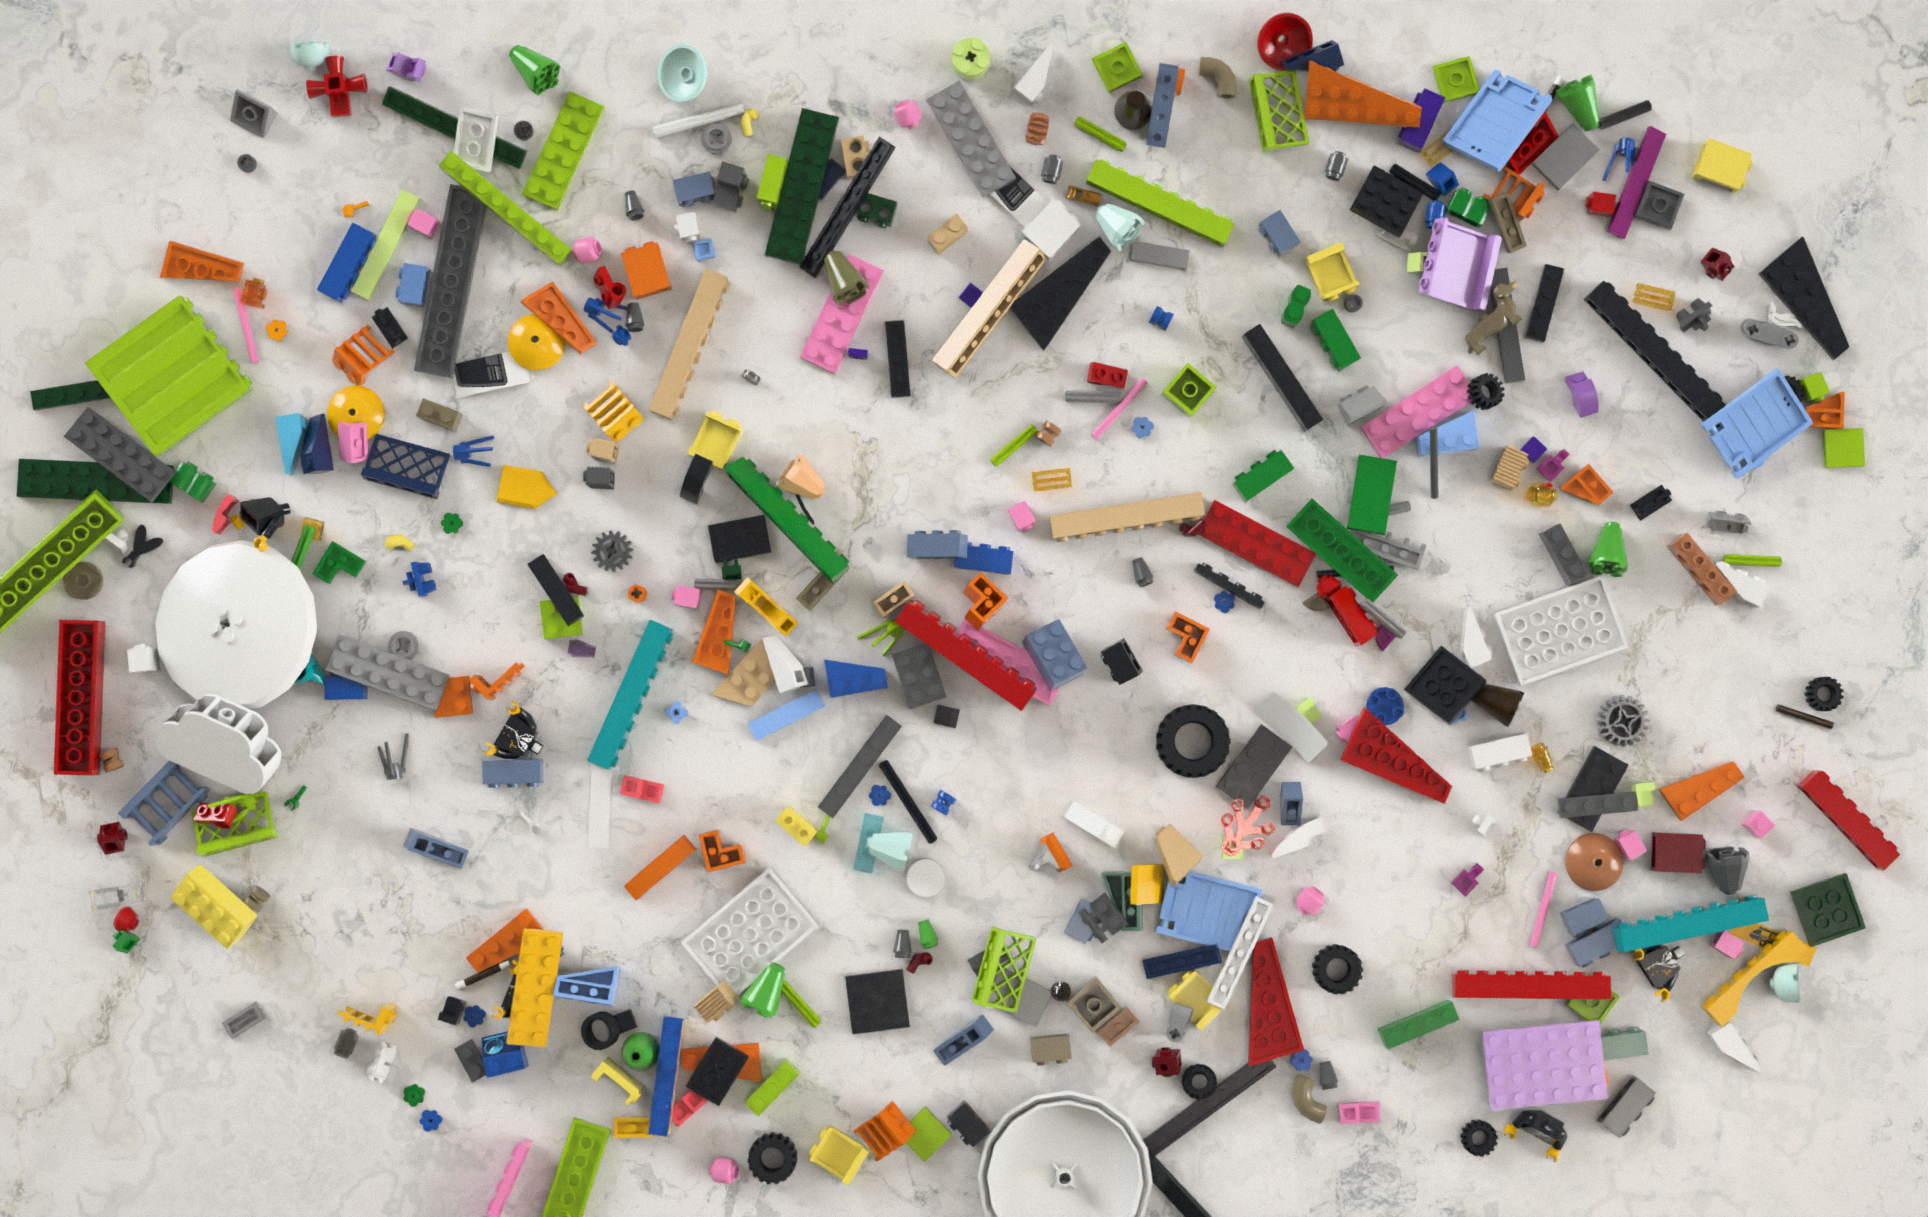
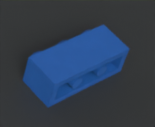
M968 542L967 558L955 559L954 568L1011 575L1014 551H1010V547L999 546L998 549H993L989 544H980L977 547L972 546V543Z

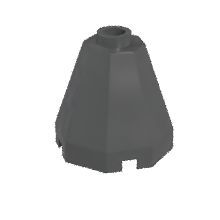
M1728 846L1713 848L1711 853L1706 852V861L1719 890L1726 895H1734L1737 891L1741 890L1749 863V852L1744 848L1738 847L1739 851H1734V847Z

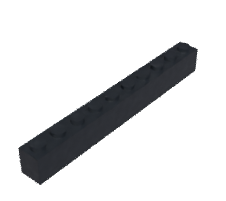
M1602 281L1583 299L1703 422L1726 406L1722 401L1721 395L1715 391L1713 392L1708 387V382L1695 374V369L1691 365L1686 364L1682 360V356L1668 346L1669 343L1665 338L1659 337L1655 333V328L1651 324H1646L1641 319L1642 315L1628 305L1629 302L1626 298L1619 296L1615 292V288L1611 283ZM1719 423L1715 425L1717 429L1720 427Z

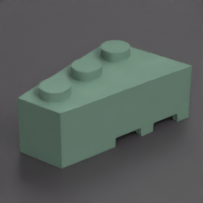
M1131 871L1102 872L1101 874L1111 901L1129 923L1121 931H1142L1143 904L1134 905L1130 903Z

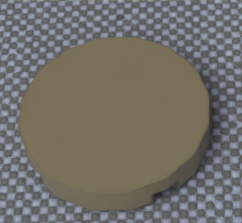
M89 562L77 563L64 575L65 590L70 596L80 600H88L95 597L103 586L101 570Z

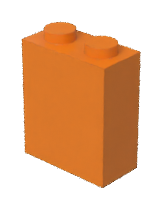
M647 242L643 244V247L637 249L636 247H629L625 249V252L621 253L635 300L672 290L658 242Z

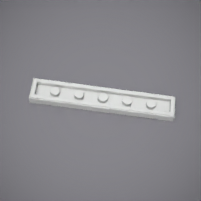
M1255 896L1206 1002L1225 1010L1274 906L1273 904Z

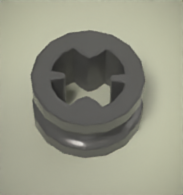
M243 154L238 158L237 164L242 171L250 173L256 169L257 162L251 155ZM246 159L252 162L251 164L249 163L250 167L248 168L243 165Z
M1356 294L1350 295L1344 301L1345 309L1352 313L1357 312L1363 305L1362 298ZM1356 299L1358 306L1350 307L1352 304L1349 305V301Z

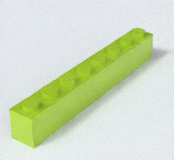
M450 151L439 164L440 170L557 266L561 267L572 254V250L455 153Z
M1095 160L1086 180L1087 185L1222 248L1224 247L1234 226L1230 218L1223 215L1219 217L1214 214L1213 210L1206 207L1202 209L1192 200L1187 199L1185 201L1179 198L1180 195L1170 191L1168 193L1163 191V188L1158 184H1148L1144 178L1138 175L1133 177L1128 174L1127 170L1121 167L1116 169L1110 166L1111 163L1106 160Z

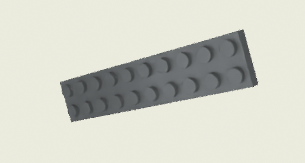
M450 184L414 368L416 372L453 378L486 210V206L458 185Z

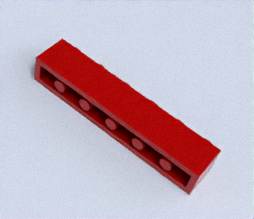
M1813 770L1797 787L1877 870L1884 871L1900 856L1897 852V846L1893 842L1887 841L1883 837L1884 833L1878 827L1872 826L1870 818L1863 812L1860 813L1856 809L1857 805L1843 795V790L1829 781L1830 777L1824 771Z

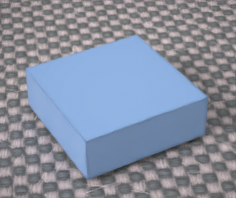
M711 238L692 242L697 262L715 258Z

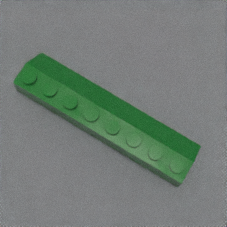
M741 457L725 467L727 476L832 584L850 569L848 559L843 554L838 555L834 551L836 547L829 540L825 542L821 537L823 535L817 527L812 528L808 524L809 519L803 513L799 515L794 510L796 506L789 499L786 501L781 496L783 493L776 485L772 487L768 483L770 479L763 472L759 474L755 469L757 466L751 459L746 460L744 457Z

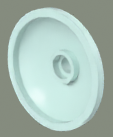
M678 44L671 47L662 56L658 67V82L662 92L666 97L675 102H688L699 95L707 77L704 57L698 49L690 45Z

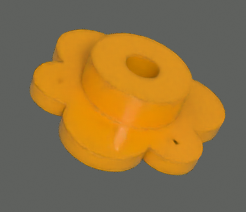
M276 319L272 320V324H267L265 328L268 332V337L270 339L274 338L276 341H281L283 336H286L288 333L286 330L287 324Z

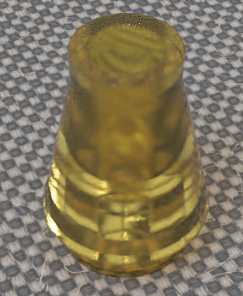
M1544 743L1533 746L1531 748L1533 756L1531 757L1541 767L1543 772L1547 773L1553 770L1554 766L1548 746H1545Z

